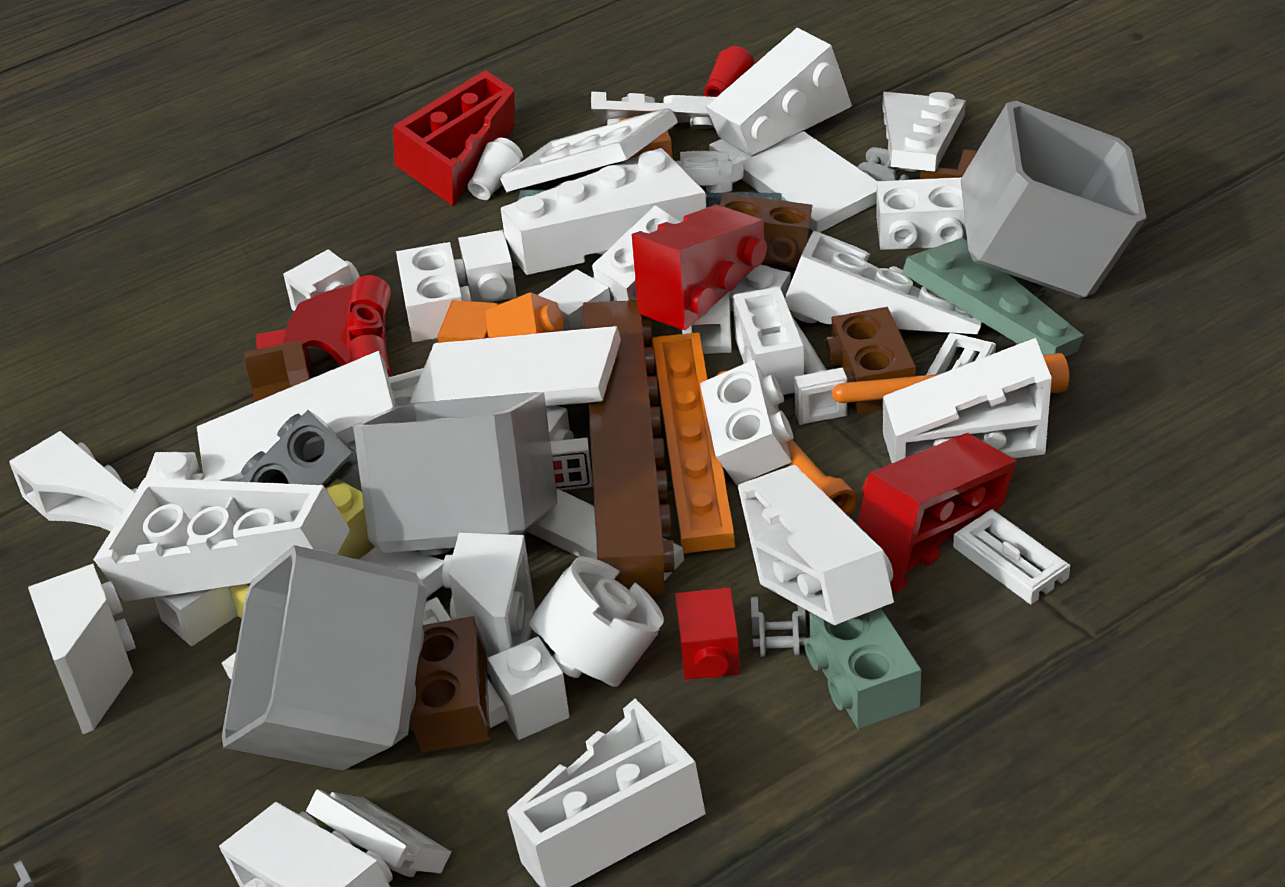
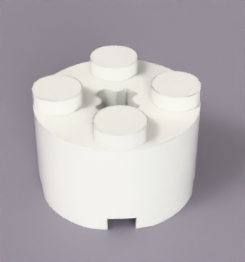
M578 557L571 566L566 568L529 619V625L555 651L552 657L563 673L574 678H578L582 673L602 680L610 686L617 687L655 639L660 630L659 628L664 623V617L655 601L637 583H634L630 590L614 580L620 573L619 570L605 562L590 557Z

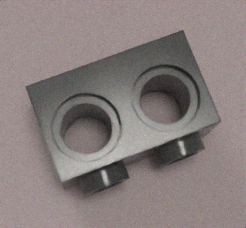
M307 410L302 416L299 413L293 415L281 426L277 432V436L280 439L267 453L260 451L248 460L241 470V474L244 477L239 482L269 483L274 476L285 474L288 484L324 485L326 488L336 479L341 481L358 463L357 452L318 415ZM313 437H322L325 444L322 456L314 462H306L303 456V448L306 442Z

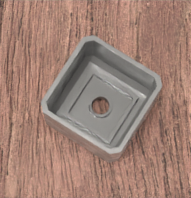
M1019 101L1006 103L960 180L968 250L973 262L1077 298L1087 297L1097 291L1146 220L1133 154L1128 145L1120 138Z
M544 392L409 403L392 407L353 426L368 540L383 553L419 550V554L423 556L447 553L451 551V548H455L459 533L524 535L542 521L558 503Z
M293 545L251 581L244 602L222 731L223 748L343 771L392 747L408 735L410 714L416 699L415 678L418 657L424 640L422 627L427 598V589L417 574Z

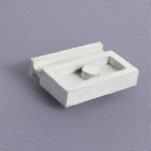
M316 789L306 810L309 814L342 833L350 843L366 850L374 851L390 869L408 877H414L416 871L441 874L451 854V851L363 797L331 792L329 795L322 790Z

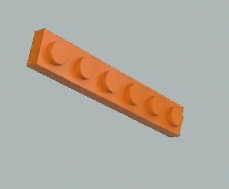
M700 333L652 337L683 553L735 548L734 530L723 466L715 455L700 383L707 380Z

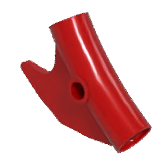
M366 275L356 279L353 285L326 291L300 302L287 324L282 344L301 340L303 349L311 346L318 347L329 353L341 366L379 351L385 362L388 377H392L386 345V321L392 297L390 286L380 277Z

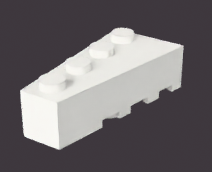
M662 148L653 151H646L635 158L616 165L606 166L595 173L573 181H566L555 188L533 196L523 197L517 202L501 207L505 240L510 256L526 275L585 262V255L597 253L603 255L654 206L659 207L678 221L683 222L685 215L706 208V194Z
M144 478L93 560L107 579L112 581L115 590L123 601L126 602L251 583L256 576L293 545L337 555L350 529L324 485Z

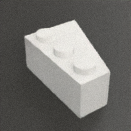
M796 28L707 105L706 108L718 137L752 156L852 107L832 46Z
M1036 338L883 396V436L891 462H897L964 433L975 436L1011 458L1045 454L1052 377Z
M636 698L623 708L625 718L606 735L597 731L586 741L588 751L572 765L566 768L559 764L507 810L521 863L540 887H571L705 815L695 761Z

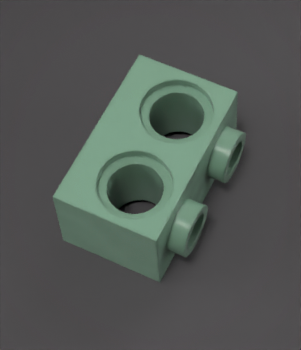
M881 608L837 625H833L810 613V637L804 640L808 660L814 670L822 669L828 679L829 692L838 710L846 709L857 729L920 708L921 669Z

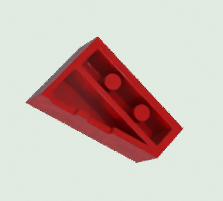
M485 70L393 126L395 165L447 203L454 206L468 188V183L474 175L486 144L494 142L497 138H507L513 131L515 122V89Z
M714 205L685 215L683 222L677 224L669 222L658 224L657 231L651 233L643 231L632 233L638 314L686 331L701 316L707 314L710 308L723 296L732 291L754 268L762 264L767 252V244L764 241V220L720 205Z
M964 433L870 472L862 489L864 498L857 525L887 555L893 569V580L890 582L893 593L897 594L907 585L905 574L917 564L922 562L927 566H931L940 558V551L937 548L956 532L989 510L993 509L996 512L1004 505L1017 460L975 436Z

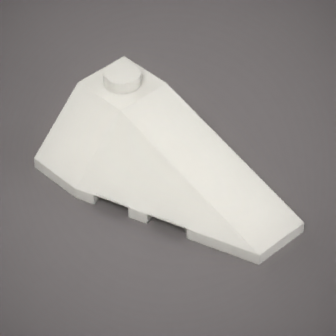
M814 230L801 255L785 297L791 314L795 318L807 323L819 321L825 324H832V316L887 306L898 329L978 334L982 321L924 286L921 289L913 286L912 280L902 274L903 270L895 266L890 267V269H879L867 262L870 254L866 251Z

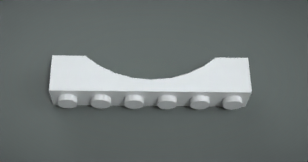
M61 431L9 461L22 497L49 521H73L98 526L111 531L137 488L130 490L124 485L118 473L110 465L105 467L100 465L85 444L80 442L76 445ZM229 586L154 597L161 620L191 647L238 616Z

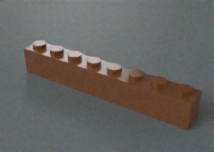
M637 300L584 302V329L617 326L621 338L603 401L588 403L597 560L619 570L620 573L614 580L630 590L634 583H637L650 596L664 595V573L674 572L673 540L662 539V537L671 536L669 504L659 505V502H667L666 470L656 471V469L664 468L663 438H653L661 436L660 408L655 406L658 405L657 378L654 376L655 365L651 319H641V314H638Z

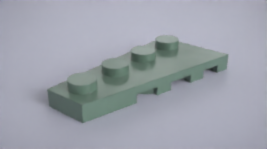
M959 238L907 257L902 274L1017 344L1036 338L1042 355L1062 353L1067 357L1078 352L1084 335L1007 273L973 262L968 250V243L964 238Z

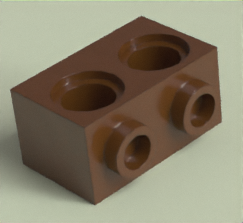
M723 193L720 206L764 220V241L767 244V252L762 264L797 268L801 255L807 245L813 205Z
M888 306L831 317L832 337L825 338L826 355L830 366L837 365L838 368H843L847 377V383L915 376L916 366ZM883 399L852 402L858 415L883 410Z
M470 616L423 625L424 640L418 657L415 678L416 699L410 714L408 731H414L422 753L490 741L487 651L475 617Z

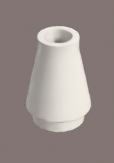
M497 138L494 142L487 143L474 175L468 183L469 191L478 199L488 200L503 185L500 180L502 175L522 162L523 154L520 148L506 138Z

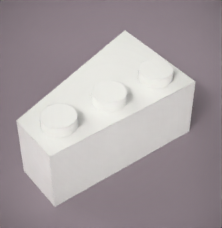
M795 464L738 484L761 585L833 625L894 602L890 582L893 580V569L883 549Z
M277 802L273 803L219 846L240 887H390L389 882L393 879L387 864L374 851L362 852L352 846L350 841L339 831L335 830L329 833L319 827L315 820L306 812L302 811L296 814Z

